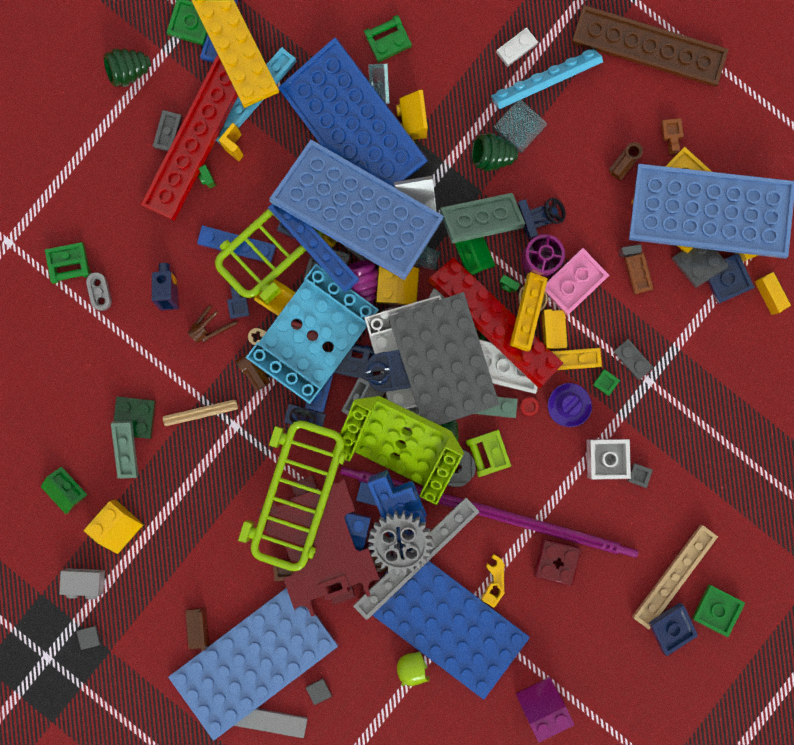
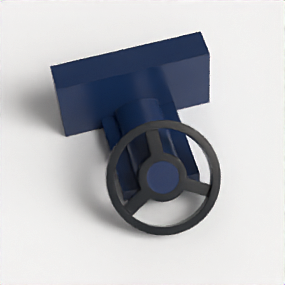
M550 198L545 201L544 206L529 210L526 199L517 203L525 222L524 229L528 241L538 236L536 228L551 223L560 224L566 217L563 204L556 198ZM556 203L561 209L562 217H560Z
M289 404L284 422L293 424L296 421H306L323 427L326 414Z

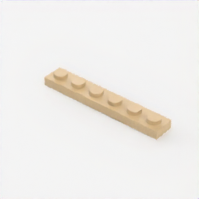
M700 524L632 617L647 629H650L651 627L648 622L663 612L718 536Z

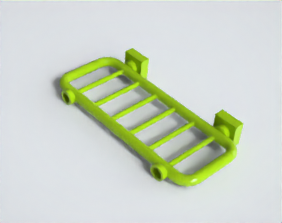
M269 209L231 243L229 240L224 241L220 245L222 251L215 260L217 271L241 296L252 298L262 292L259 296L266 304L270 303L281 292L274 282L271 285L270 283L306 251L300 245L293 253L289 254L262 226L273 215ZM312 227L320 236L324 235V233ZM258 228L287 257L276 268L248 239ZM244 241L273 270L262 281L234 252ZM229 254L258 282L252 290H246L223 266V260Z
M296 421L291 424L287 434L284 433L285 428L275 426L269 446L279 448L280 445H283L261 515L256 528H254V521H244L238 541L244 543L252 539L251 552L259 561L289 571L301 570L305 567L308 558L313 559L316 548L312 546L338 465L339 463H344L347 454L343 452L344 439L340 433L306 421ZM302 428L335 439L337 443L335 452L331 453L293 440L296 430ZM291 444L333 457L328 472L287 459ZM285 463L325 475L326 480L322 491L281 478ZM279 481L319 494L320 498L316 510L275 497ZM273 500L313 513L314 517L310 529L269 516ZM267 519L307 532L308 535L304 548L263 535ZM261 538L301 551L302 554L299 562L290 563L261 553L258 548Z

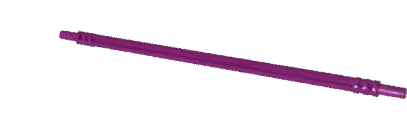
M342 467L340 473L359 479L358 481L367 484L369 477L374 475L370 472L363 470L360 472L346 467ZM392 479L395 487L405 483ZM415 486L418 495H420L423 488ZM443 493L438 504L455 508L463 499ZM470 501L479 510L477 515L610 553H621L635 558L638 556V550L621 546L620 543Z

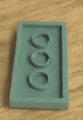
M513 193L446 206L440 209V214L444 216L443 222L451 243L517 230L525 226Z

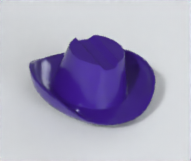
M566 383L558 386L552 392L548 401V411L551 418L559 425L575 427L583 424L589 418L592 411V402L584 388L574 383Z

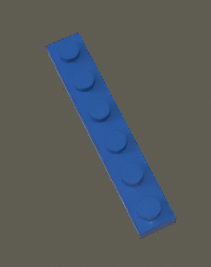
M274 204L268 207L271 213L344 293L360 281L309 224Z

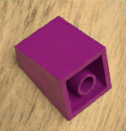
M551 677L516 693L538 742L574 726V722Z

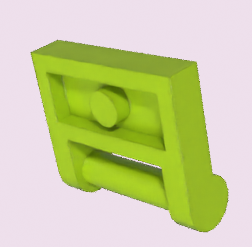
M499 430L466 440L478 469V477L511 467ZM477 443H483L491 467L485 468Z

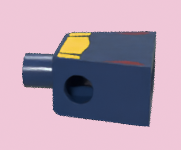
M159 263L158 272L152 273V302L160 311L179 309L177 278L170 271L169 263Z

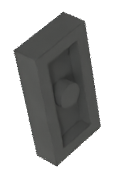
M162 110L153 143L155 149L168 152L179 131L182 115Z
M626 339L613 351L637 380H640L654 368L629 339Z

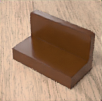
M206 608L187 609L188 648H201V651H206L209 647Z

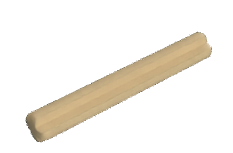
M230 400L166 415L163 417V423L165 426H170L237 410L238 403L237 400Z

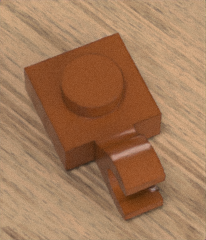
M681 118L662 120L663 141L669 140V154H677V151L680 150L678 139L684 137Z

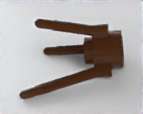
M209 305L191 326L188 334L196 343H199L201 340L206 342L209 338L236 325L237 321H233L206 335L208 330L205 326L218 314V311H214L201 324L212 308Z

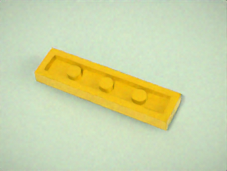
M532 272L527 274L510 346L524 351L531 350L548 278Z

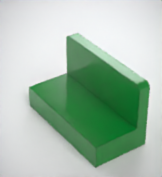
M484 237L455 243L464 267L471 275L495 266Z
M62 466L47 476L41 485V488L65 514L69 513L73 506L87 496L84 490Z

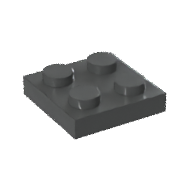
M693 248L689 253L681 251L673 256L672 259L695 288L728 268V263L716 250Z

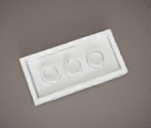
M479 340L493 384L536 394L538 387L490 342Z

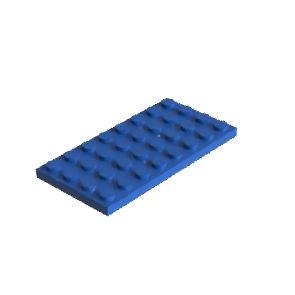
M336 37L278 87L321 146L393 187L394 182L406 180L429 161Z
M428 561L373 614L380 622L483 700L530 638L529 635L431 561Z

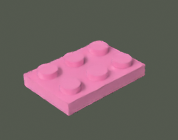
M582 248L547 282L545 291L566 315H569L609 274Z

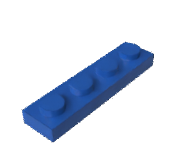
M202 225L197 244L222 251L220 245L224 241L229 240L231 243L239 235ZM248 238L272 264L276 245ZM245 241L234 250L238 256L264 262Z

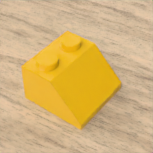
M418 90L400 98V105H396L397 116H401V124L413 140L427 138L428 130L423 90Z
M379 266L376 302L378 304L404 306L417 302L419 268L413 267L407 278L403 280Z
M115 499L109 501L83 531L98 544L118 554L144 524Z

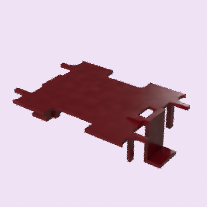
M313 476L296 481V483L317 489ZM344 479L340 483L333 482L312 546L316 548L313 559L308 558L304 568L294 571L292 575L283 578L294 611L299 606H305L308 608L311 617L315 616L311 604L313 599L325 596L326 600L332 599L333 605L355 598L352 585L358 583L363 585L366 596L369 597L371 596L368 588L369 583L373 580L380 581L369 548L358 551L355 549L345 521V515L355 511ZM292 486L295 497L291 498V502L316 510L320 495ZM274 500L269 512V516L310 529L314 517L313 513L286 504L277 507ZM267 519L265 528L269 537L281 538L284 542L304 548L308 535L307 532ZM286 547L291 563L299 562L302 552ZM341 582V587L329 592L327 591V586Z

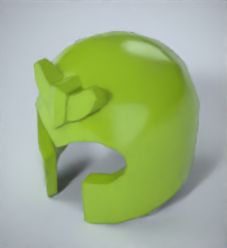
M420 652L407 654L399 659L397 674L402 682L401 686H415L430 681L429 676L425 677L427 665Z

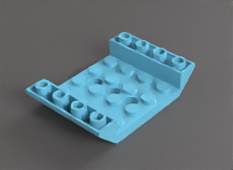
M315 264L305 277L303 284L259 343L255 344L246 356V359L310 404L366 329L367 325L364 317L376 314L379 309L351 289L344 293L328 274ZM295 319L302 322V327L298 330L293 329L291 326V322ZM309 331L317 332L318 338L315 341L308 340L307 333ZM331 342L334 347L333 351L325 352L322 348L323 344Z

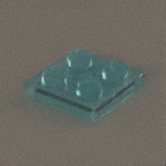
M519 100L499 120L493 129L508 140L509 143L514 144L515 148L522 153L548 123L522 100Z

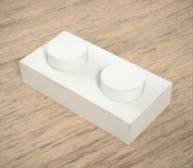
M525 28L497 49L496 53L505 65L509 67L534 48L538 41L528 28Z

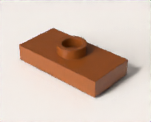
M640 253L625 257L633 294L654 290L645 254Z

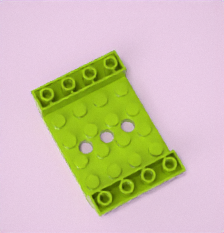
M381 396L355 399L340 433L344 439L343 452L347 453L345 460L350 462L356 452L424 486L419 497L436 505L464 455L452 431ZM404 427H408V428H410L412 431H408V430H406Z

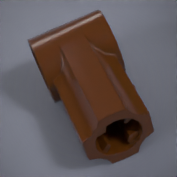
M637 142L627 145L609 168L610 174L621 181L643 153L642 146ZM628 149H635L637 156H630Z
M248 352L237 359L236 363L241 372L247 376L254 389L258 391L270 384V381L262 369L246 359V356L249 354Z

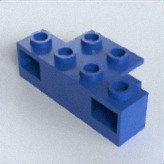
M388 470L369 477L368 486L381 517L386 520L387 513L393 517L395 511H397L399 516L405 511L407 517L413 513L412 519L414 520L420 517V524L426 522L425 517L427 514L413 481L395 487ZM396 527L398 531L397 542L400 543V552H402L403 544L401 543L400 527ZM410 529L404 530V533L407 535L414 533ZM388 532L390 537L394 536L393 533Z

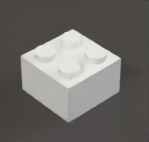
M629 439L586 440L587 478L631 479Z

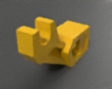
M495 554L492 555V558L496 560V564L494 566L486 564V567L493 575V581L489 582L481 596V599L493 608L505 593V565L503 560ZM493 586H497L500 589L496 596L490 593Z

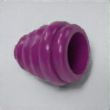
M364 260L348 265L360 280L351 290L373 305V301L377 299L379 275L375 263L370 260Z

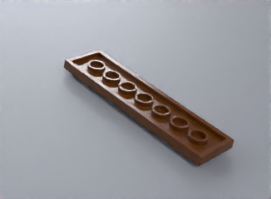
M586 5L582 7L572 39V44L594 49L716 87L719 83L729 50Z

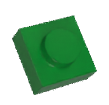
M201 166L199 168L201 174L198 175L203 185L206 184L209 189L216 186L207 166Z
M505 275L502 276L498 283L502 285L500 288L507 293H511V291L515 293L520 286L518 282Z
M603 369L592 385L605 395L610 396L620 380Z

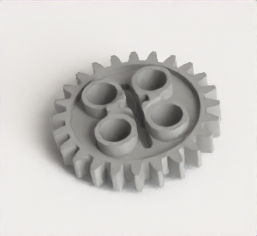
M395 511L393 517L387 513L386 520L380 517V524L375 522V529L370 531L372 536H369L368 541L371 544H369L368 548L373 550L371 556H377L375 563L382 562V569L388 566L389 573L392 569H395L396 574L399 573V570H403V573L406 574L408 568L413 573L414 566L420 569L421 562L426 563V556L430 557L431 551L429 550L432 549V543H429L432 541V536H428L430 529H424L426 522L420 524V517H417L415 520L412 519L413 513L408 517L405 511L402 512L401 516ZM396 527H400V532H401V533H400V537H401V543L403 544V549H402V550H403V555H404V557H405L404 559L401 558V553H400L401 549H400V543L397 542V541H398V531H397V528H396ZM410 529L414 533L407 535L404 533V530ZM391 532L394 534V536L387 537L384 533ZM414 548L416 552L409 553L407 549ZM388 551H395L397 555L391 556L388 554Z

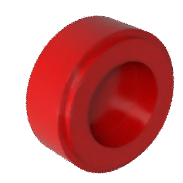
M526 397L520 402V411L526 416H533L539 411V403L533 397Z

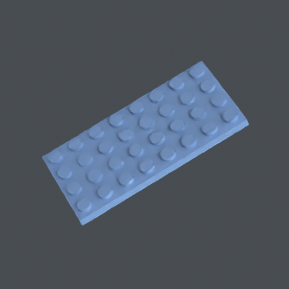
M313 140L309 141L270 197L272 204L403 280L407 278L444 218L438 212Z
M638 164L629 240L786 259L789 255L794 205V181Z
M285 588L211 644L206 651L199 653L168 678L214 741L339 645L316 613L315 616L311 617L308 608L305 606H299L294 611L287 588Z

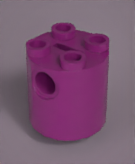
M539 235L534 237L525 247L521 256L524 271L543 277L550 276L562 265L565 258V249L562 243L554 236Z

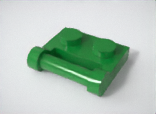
M398 15L393 16L391 20L377 27L363 30L378 63L412 47ZM396 26L398 31L374 41V36Z
M83 242L45 249L52 284L59 283L60 280L80 276L85 278L91 274ZM75 264L81 265V269L61 273H57L56 270L59 267Z

